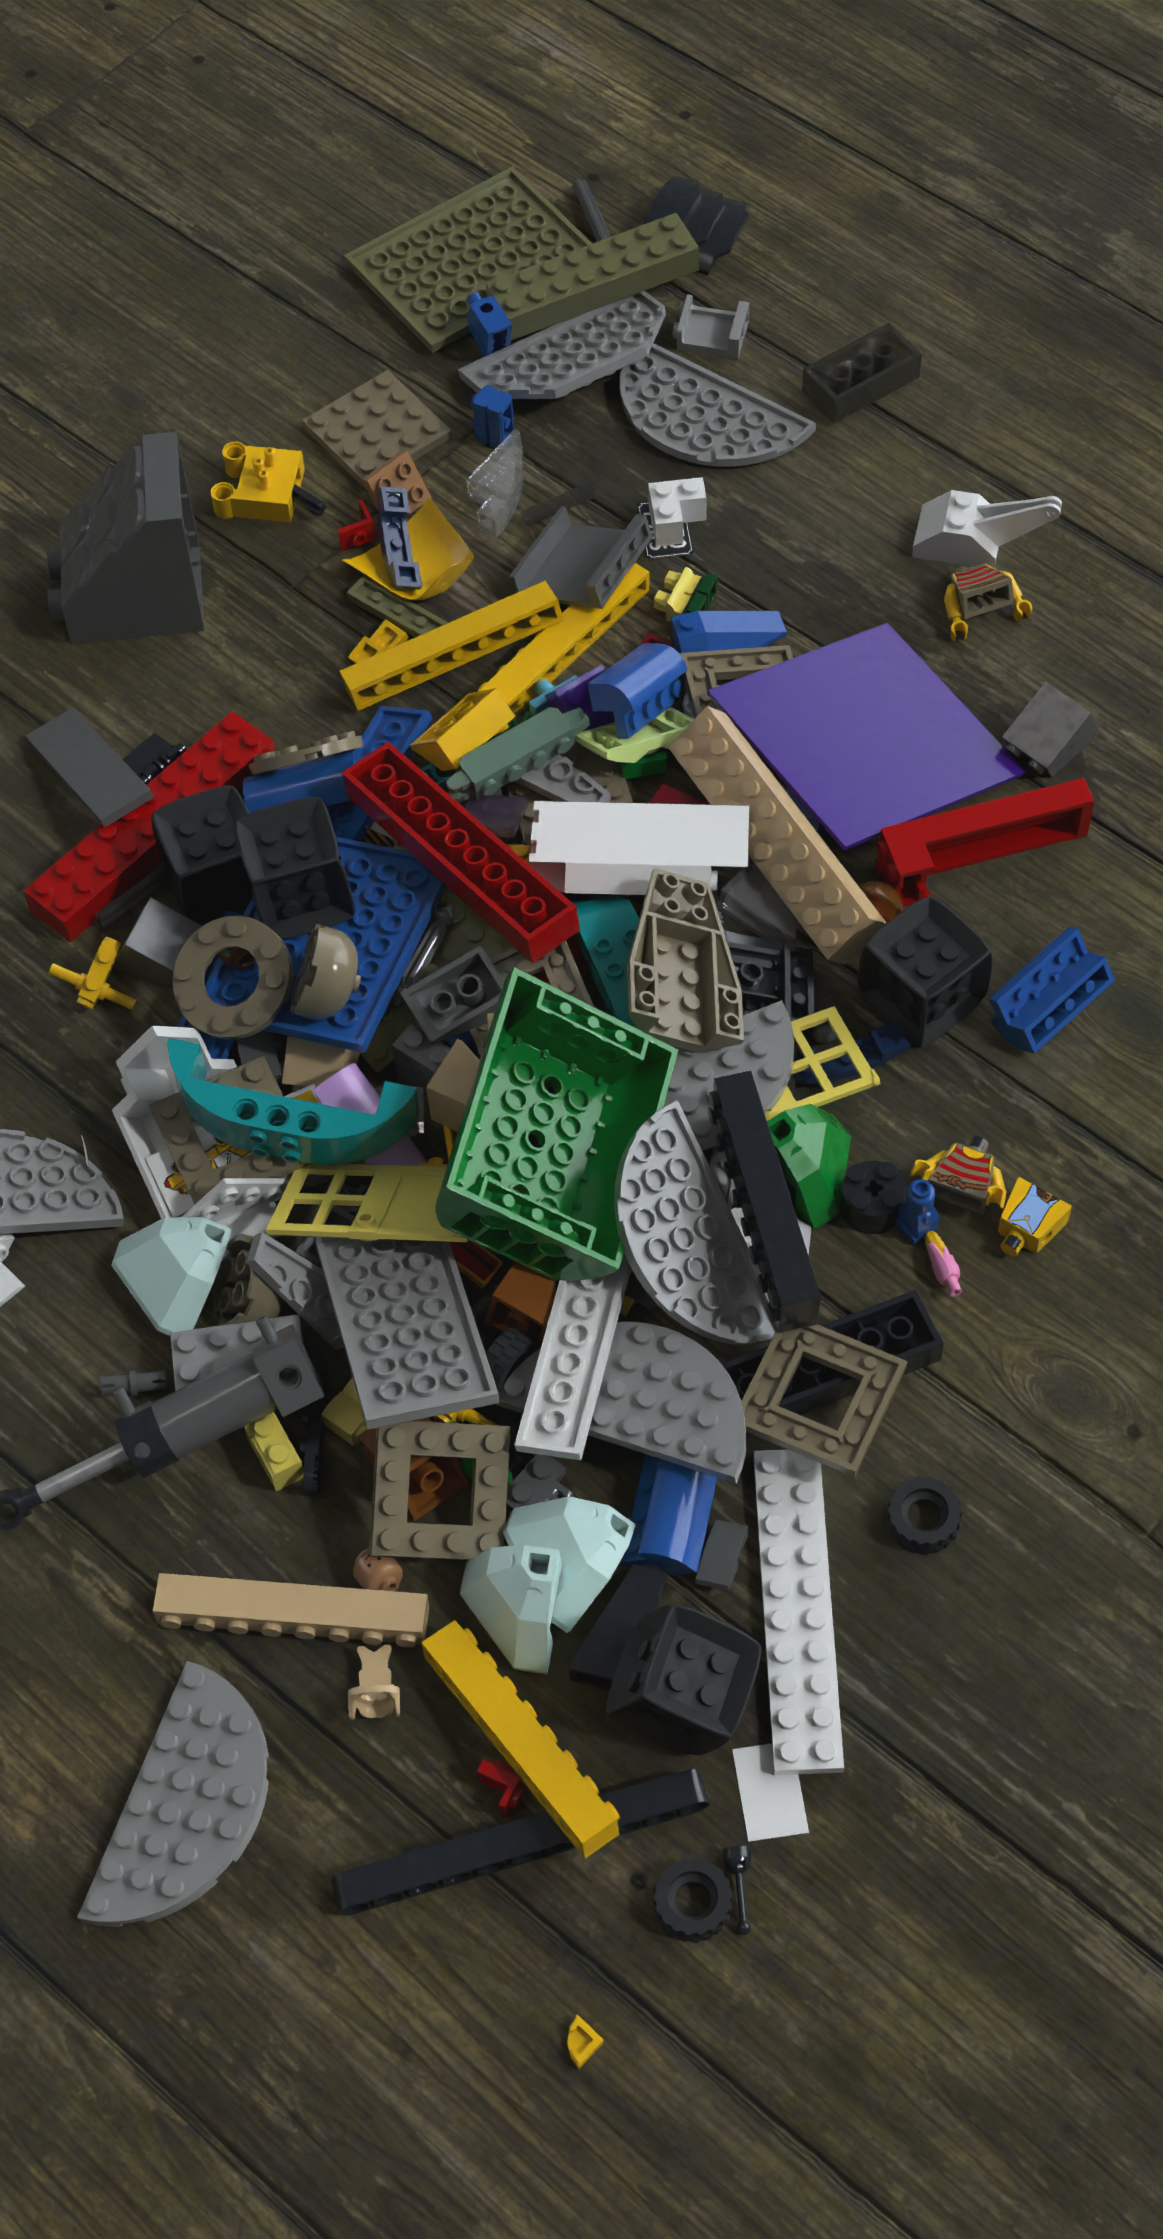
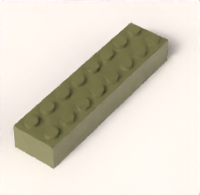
M674 213L486 283L487 297H495L512 323V341L698 271L699 247L678 214Z

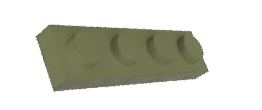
M365 575L346 592L347 600L382 620H388L414 638L448 623L406 598L393 593Z

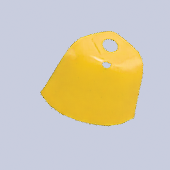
M429 497L419 511L407 522L413 562H418L422 582L420 590L394 588L386 571L380 544L362 555L342 560L388 590L408 600H426L445 592L467 569L474 556L464 540Z

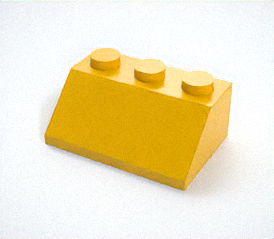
M496 688L468 693L412 742L410 747L441 771H459L461 757L484 745L493 736H498L506 731L509 727L507 723L515 715Z

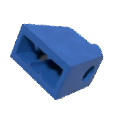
M479 292L469 295L466 299L469 305L468 326L482 356L486 357L509 346L511 343L512 323L495 297L489 296L483 299Z

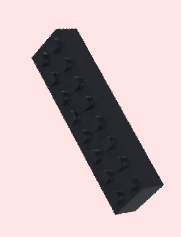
M752 1071L714 1078L713 1091L709 1092L711 1107H708L709 1120L712 1126L717 1125L719 1134L716 1135L717 1147L720 1153L725 1152L727 1162H724L726 1177L728 1181L733 1180L735 1189L732 1190L734 1204L737 1209H742L744 1215L741 1218V1226L744 1236H750L752 1246H749L751 1261L753 1265H759L761 1274H758V1283L761 1293H767L770 1303L766 1304L769 1320L771 1323L776 1322L779 1333L817 1325L821 1300L820 1291Z
M916 1290L822 1325V1327L906 1360L907 1367L903 1375L941 1361L944 1343ZM768 1346L722 1363L733 1380L741 1401ZM802 1357L778 1406L802 1415L855 1394L861 1380Z

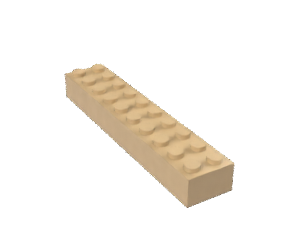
M707 706L668 748L711 805L749 806L748 855L826 959L846 964L864 947L871 936L886 924L885 920L727 714Z

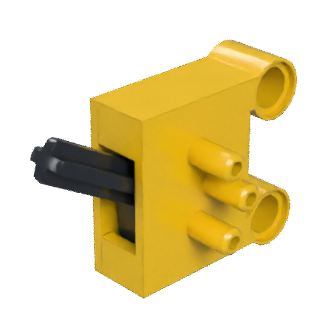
M230 442L223 447L222 455L227 475L232 478H240L237 489H234L233 485L227 482H220L212 487L211 499L214 513L217 517L221 519L239 517L291 523L296 504L315 516H322L327 508L326 503L300 488L305 471L302 451L245 446L240 442Z

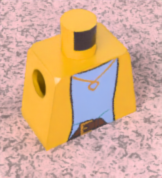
M1019 1177L1000 1218L998 1232L1006 1237L1000 1245L1001 1249L1012 1257H1016L1022 1247L1033 1253H1038L1067 1224L1072 1205Z

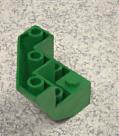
M807 1104L785 1110L767 1121L783 1175L796 1190L795 1210L811 1226V1229L815 1231L839 1216L842 1183L846 1174L851 1135L833 1114L813 1104Z

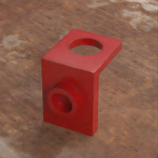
M362 499L358 500L361 521L337 530L339 545L342 551L376 540L374 521Z

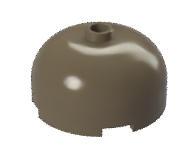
M316 924L306 943L303 952L305 955L299 973H297L295 978L290 1011H293L292 1014L304 1018L324 1020L339 1013L346 1005L351 992H357L361 975H357L358 953L353 941L345 933L337 929Z
M237 1234L227 1244L226 1249L229 1253L223 1265L219 1266L212 1287L213 1313L220 1311L218 1326L253 1322L262 1316H267L269 1319L276 1318L284 1306L285 1300L246 1263L254 1236ZM230 1282L236 1283V1285H235L234 1288H230V1287H226V1286H227ZM227 1313L234 1314L236 1316L232 1318Z

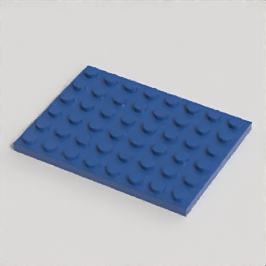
M336 837L339 859L345 869L354 900L355 914L347 921L330 928L345 933L353 941L357 949V975H361L358 990L356 993L351 992L343 1009L331 1018L312 1020L292 1014L293 1011H290V1003L297 973H299L305 955L303 952L311 933L282 939L292 959V989L288 1001L283 1003L281 1009L276 1014V1019L263 1030L365 1053L443 895L446 885L408 851ZM252 897L243 916L260 921L254 898ZM220 958L205 985L208 996L215 1003L222 1006H236L246 1001L254 993L259 982L257 961L255 960L253 964L244 969H232L227 967Z

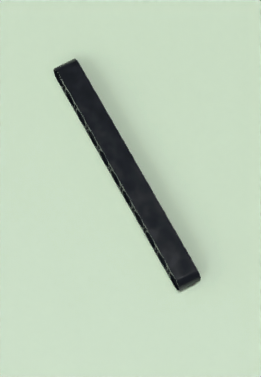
M698 1769L681 1771L599 1796L604 1803L609 1801L620 1816V1819L617 1820L618 1836L697 1813L710 1805ZM546 1811L340 1872L331 1878V1883L339 1914L348 1916L573 1850L576 1847Z

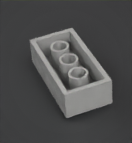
M299 1314L269 1319L275 1332L293 1324L305 1346ZM256 1321L170 1333L175 1391L252 1354V1344L263 1339ZM287 1367L281 1371L288 1373L292 1372L294 1369Z

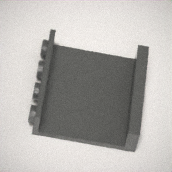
M561 506L509 576L514 592L518 593L546 581L557 597L559 604L602 609L653 538L646 515L636 514L625 530L571 524L566 507Z

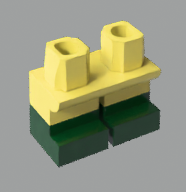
M685 567L682 574L668 571L664 581V589L670 590L672 593L658 590L654 597V608L666 612V621L671 622V617L695 611H708L717 595V575L706 573L705 577L694 575L693 571L688 567Z

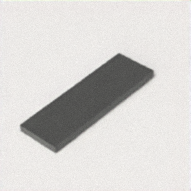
M74 707L26 735L28 743L104 828L154 798L149 787Z

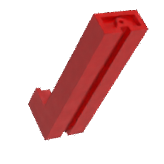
M1082 778L881 828L880 841L876 842L878 858L875 859L876 871L879 876L883 875L886 896L888 899H893L896 909L908 907L923 898L930 897L925 882H927L926 877L929 875L1088 836L1095 801L1085 779Z

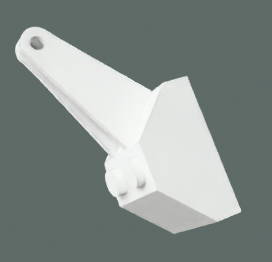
M951 490L922 505L912 557L967 566L988 563L995 567L999 546L1059 518L1062 501L1058 497L1047 496L1030 500L990 504L980 494Z

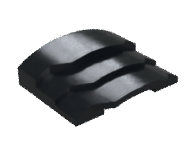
M673 176L658 193L644 224L677 213L699 247V270L695 272L709 275L718 257L731 252L740 231L749 219V213L745 210L746 203L723 197V193L701 188L697 181Z
M724 930L742 990L743 1015L781 1000L791 1022L814 1014L813 949L790 946L780 939L758 938ZM814 1027L801 1032L804 1036H808Z

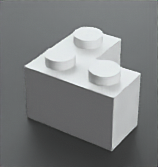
M703 477L648 483L649 511L656 547L683 544V523L706 520L707 497Z

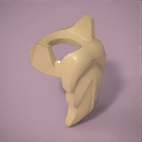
M384 1645L375 1652L365 1646H359L357 1652L362 1662V1670L359 1671L360 1686L348 1690L349 1718L351 1720L355 1719L356 1708L363 1717L371 1719L376 1717L383 1718L390 1715L394 1707L396 1717H400V1688L391 1684L392 1673L388 1668V1661L392 1652L391 1646Z

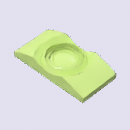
M670 706L629 739H618L615 722L580 732L574 738L577 743L605 759L616 762L636 763L646 754L654 753L661 748L669 749L668 747L694 719Z

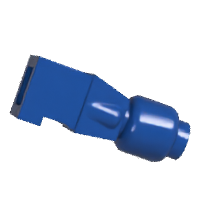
M923 1179L916 1180L908 1186L905 1202L899 1208V1218L895 1223V1226L913 1246L924 1240V1236L928 1231H937L940 1218L933 1206L935 1189L928 1181Z

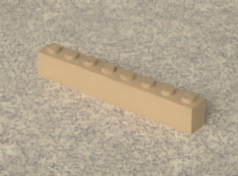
M159 1573L153 1613L158 1624L170 1629H178L183 1625L194 1626V1628L200 1631H213L214 1628L227 1629L235 1634L258 1631L270 1637H278L283 1633L295 1634L296 1637L301 1639H314L315 1636L328 1637L335 1642L358 1639L371 1645H379L382 1641L396 1642L398 1646L410 1648L415 1647L416 1644L422 1645L421 1642L426 1638L429 1601L427 1594Z

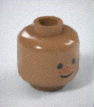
M367 1548L356 1557L353 1576L363 1589L396 1592L403 1577V1569L393 1556L369 1555V1548Z

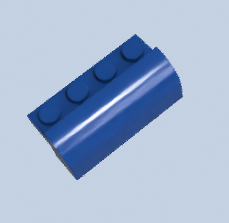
M660 643L640 645L588 683L593 711H613L618 739H629L682 698L683 687L681 681H679V676L687 671L685 661L675 649L668 645Z
M356 749L245 777L243 780V795L248 812L252 813L263 808L308 797H320L326 806L349 801L351 799L347 797L342 772L363 758L358 759Z
M1069 926L989 998L996 1015L991 1020L998 1033L1013 1046L1035 1054L1115 981L1106 957L1088 952L1079 929Z
M645 1454L630 1520L636 1525L621 1563L629 1568L633 1564L640 1566L643 1564L656 1565L671 1576L697 1573L717 1477Z

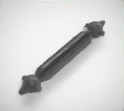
M449 903L441 909H435L434 913L437 920L428 927L401 978V984H398L393 994V1005L395 1007L405 1001L400 992L419 982L446 934V925H455L457 920L454 919L453 903Z

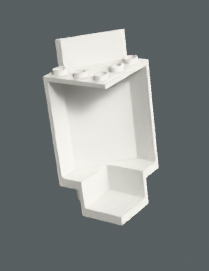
M534 801V820L532 822L529 862H531V867L559 892L646 895L654 868L707 882L710 884L711 890H717L718 871H712V866L748 867L749 806Z
M151 1026L116 1061L123 1077L121 1082L127 1096L112 1109V1112L161 1219L173 1216L145 1158L168 1148L149 1105L179 1092L169 1059L168 1040L172 1038L200 1044L207 1069L204 1081L237 1067L234 1059H212L197 1028ZM197 1121L192 1123L197 1135L206 1131ZM289 1174L281 1178H223L188 1212L177 1217H203L231 1228L228 1242L237 1234L255 1236L263 1232L267 1235L266 1228L277 1208L274 1201L282 1197L291 1178ZM268 1235V1236H270L271 1238L274 1239V1238H277V1237H279V1236H281V1235ZM227 1249L225 1250L222 1261L226 1259L229 1253Z

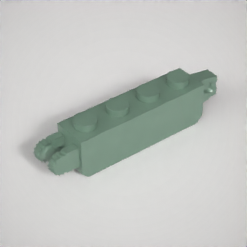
M549 707L461 757L459 763L460 771L453 774L446 781V788L449 790L448 794L458 803H462V801L472 796L478 801L485 796L494 794L500 787L518 780L523 774L534 768L543 766L556 755L567 752L575 745L574 737L590 726L588 716L580 707L564 714L558 708Z

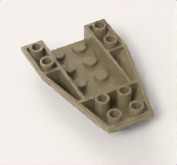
M654 868L651 873L627 962L629 1016L638 1030L670 1046L697 1053L742 1044L744 1042L742 990L710 884Z

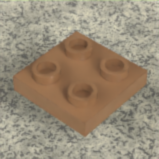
M401 450L362 479L377 510L378 493L381 486L406 488L410 514L424 504L429 497L432 498L407 450Z

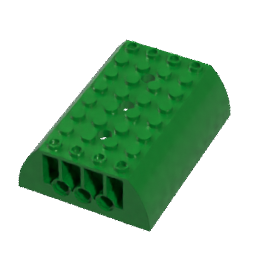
M514 967L504 981L435 1205L436 1215L441 1227L554 1280H588L603 1277L619 1270L625 1249L618 1234L614 1207L615 1180L622 1154L636 1130L650 1116L663 1108L679 1050ZM544 1081H549L553 1084L556 1091L555 1094H551L546 1090ZM529 1134H532L538 1138V1141L540 1143L539 1148H536L530 1144L528 1139Z

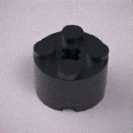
M865 1161L849 1167L842 1183L840 1206L842 1216L848 1224L850 1222L857 1227L858 1231L865 1234H881L893 1228V1225L899 1218V1208L905 1201L906 1193L904 1179L898 1172L897 1167L891 1162Z

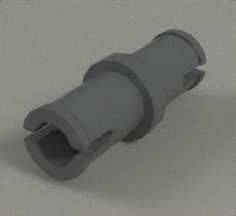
M130 1370L129 1374L101 1375L100 1385L114 1384V1386L102 1387L101 1395L102 1397L112 1395L113 1391L120 1387H123L127 1394L131 1393V1396H138L139 1392L167 1391V1381L153 1382V1380L166 1379V1370L144 1373Z

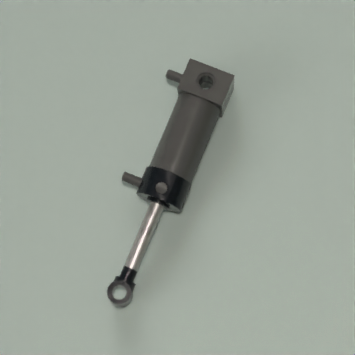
M267 1316L257 1319L256 1324L263 1339L252 1344V1354L155 1402L150 1400L134 1408L123 1387L115 1389L112 1395L123 1414L115 1419V1426L121 1442L24 1491L20 1488L0 1491V1506L10 1504L16 1510L14 1514L9 1516L0 1513V1530L14 1529L23 1518L32 1514V1508L128 1460L131 1461L140 1476L145 1478L181 1460L180 1458L278 1409L282 1417L324 1397L322 1380L294 1325L291 1324L275 1332ZM287 1367L294 1369L292 1372L288 1373L281 1371Z

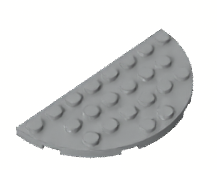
M654 343L648 356L638 360L635 364L623 367L620 372L621 403L630 423L653 446L681 460L718 467L747 466L764 462L789 452L816 431L815 422Z
M782 1000L743 1015L744 1042L742 1044L701 1053L674 1047L679 1051L663 1107L677 1100L679 1101L702 1150L717 1146L716 1135L719 1134L717 1125H711L708 1115V1107H711L709 1092L713 1091L714 1078L751 1070L764 1113L767 1110L771 1111L782 1096L788 1084L794 1061L793 1029L789 1014Z
M677 1100L650 1116L636 1130L622 1154L615 1180L614 1207L617 1230L625 1249V1255L646 1292L658 1306L684 1327L701 1336L727 1344L753 1345L770 1342L777 1330L776 1322H770L767 1314L766 1304L770 1302L767 1293L762 1294L759 1287L758 1274L761 1273L758 1266L753 1265L747 1243Z
M0 1129V1234L122 1227L124 1217L116 1192L102 1178V1172L88 1159L87 1166L86 1158L83 1155L50 1138H46L44 1141L25 1136L23 1131Z
M617 1322L588 1435L737 1484L746 1454V1419L739 1393L729 1373L706 1348L679 1332L648 1323ZM541 1348L525 1359L508 1377L499 1392V1403H496L497 1406L523 1414Z
M189 1661L186 1662L77 1918L82 1923L96 1926L121 1927L124 1923L142 1920L151 1922L168 1916L194 1902L218 1883L216 1879L233 1860L236 1862L250 1842L260 1821L268 1791L269 1781L266 1779L269 1754L266 1738L256 1714L245 1698L233 1685L216 1672Z

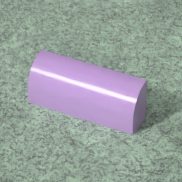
M356 1063L346 1066L313 1089L324 1105L376 1115L380 1096ZM408 1134L404 1135L397 1143L383 1152L364 1159L370 1165L418 1166L421 1163L428 1164V1161Z

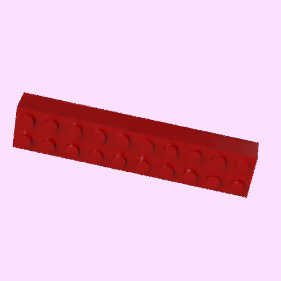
M234 711L229 713L147 784L154 798L105 828L100 824L29 885L23 892L30 912L71 943L163 862L152 830L151 816L153 812L168 803L208 789L221 786H234L238 791L241 788L243 789L244 778L252 776L248 764L253 763V757L257 755L275 752L274 741Z
M389 741L342 772L347 797L532 964L580 930L577 906Z

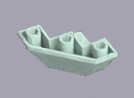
M166 1217L120 1240L111 1266L157 1331L171 1336L170 1333L194 1329L215 1280L232 1229L203 1217Z
M569 1496L514 1508L509 1514L503 1534L509 1546L527 1545L559 1551L562 1567L551 1623L568 1633L610 1580L630 1544L636 1524L609 1505Z
M527 1545L491 1547L466 1561L460 1595L514 1670L548 1674L553 1647L550 1624L562 1567L559 1551L556 1549Z

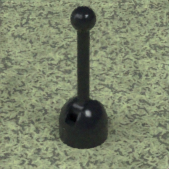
M732 1846L722 1849L723 1862L725 1867L735 1874L739 1911L737 1931L741 1935H747L751 1930V1926L746 1920L742 1873L748 1870L751 1864V1849L749 1846Z

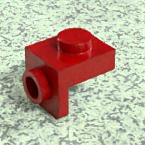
M483 1759L477 1770L479 1782L504 1794L499 1803V1810L501 1815L507 1817L511 1809L517 1810L523 1799L525 1791L522 1790L521 1777L512 1773V1769L503 1762L494 1760L491 1763Z

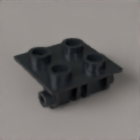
M153 733L126 756L123 761L147 785L187 749L181 743L171 745L159 735Z

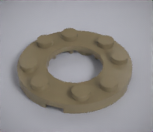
M350 731L311 742L310 748L298 750L297 745L279 749V751L260 754L253 757L254 762L248 764L251 775L361 748L364 747L362 735L355 736V732Z
M245 916L222 917L200 927L183 945L176 959L173 972L174 996L184 1017L202 1032L216 1038L229 1040L246 1038L268 1027L276 1019L275 1016L283 1003L288 1001L293 984L292 959L284 941L267 925ZM228 948H242L249 951L255 957L259 967V982L254 993L246 1001L236 1006H222L215 1003L208 996L204 986L207 967L212 963L217 953Z

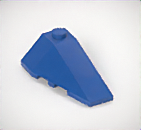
M695 611L671 617V640L674 649L679 654L766 647L787 635L779 611Z

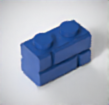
M486 385L471 400V409H474L472 427L476 430V440L486 445L490 444L491 447L501 451L506 448L515 436L512 395L503 391L498 392V389Z

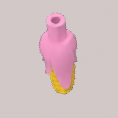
M928 1231L924 1239L935 1277L941 1285H946L951 1297L958 1296L962 1293L958 1282L960 1277L959 1266L955 1262L953 1255H950L941 1237L934 1231Z

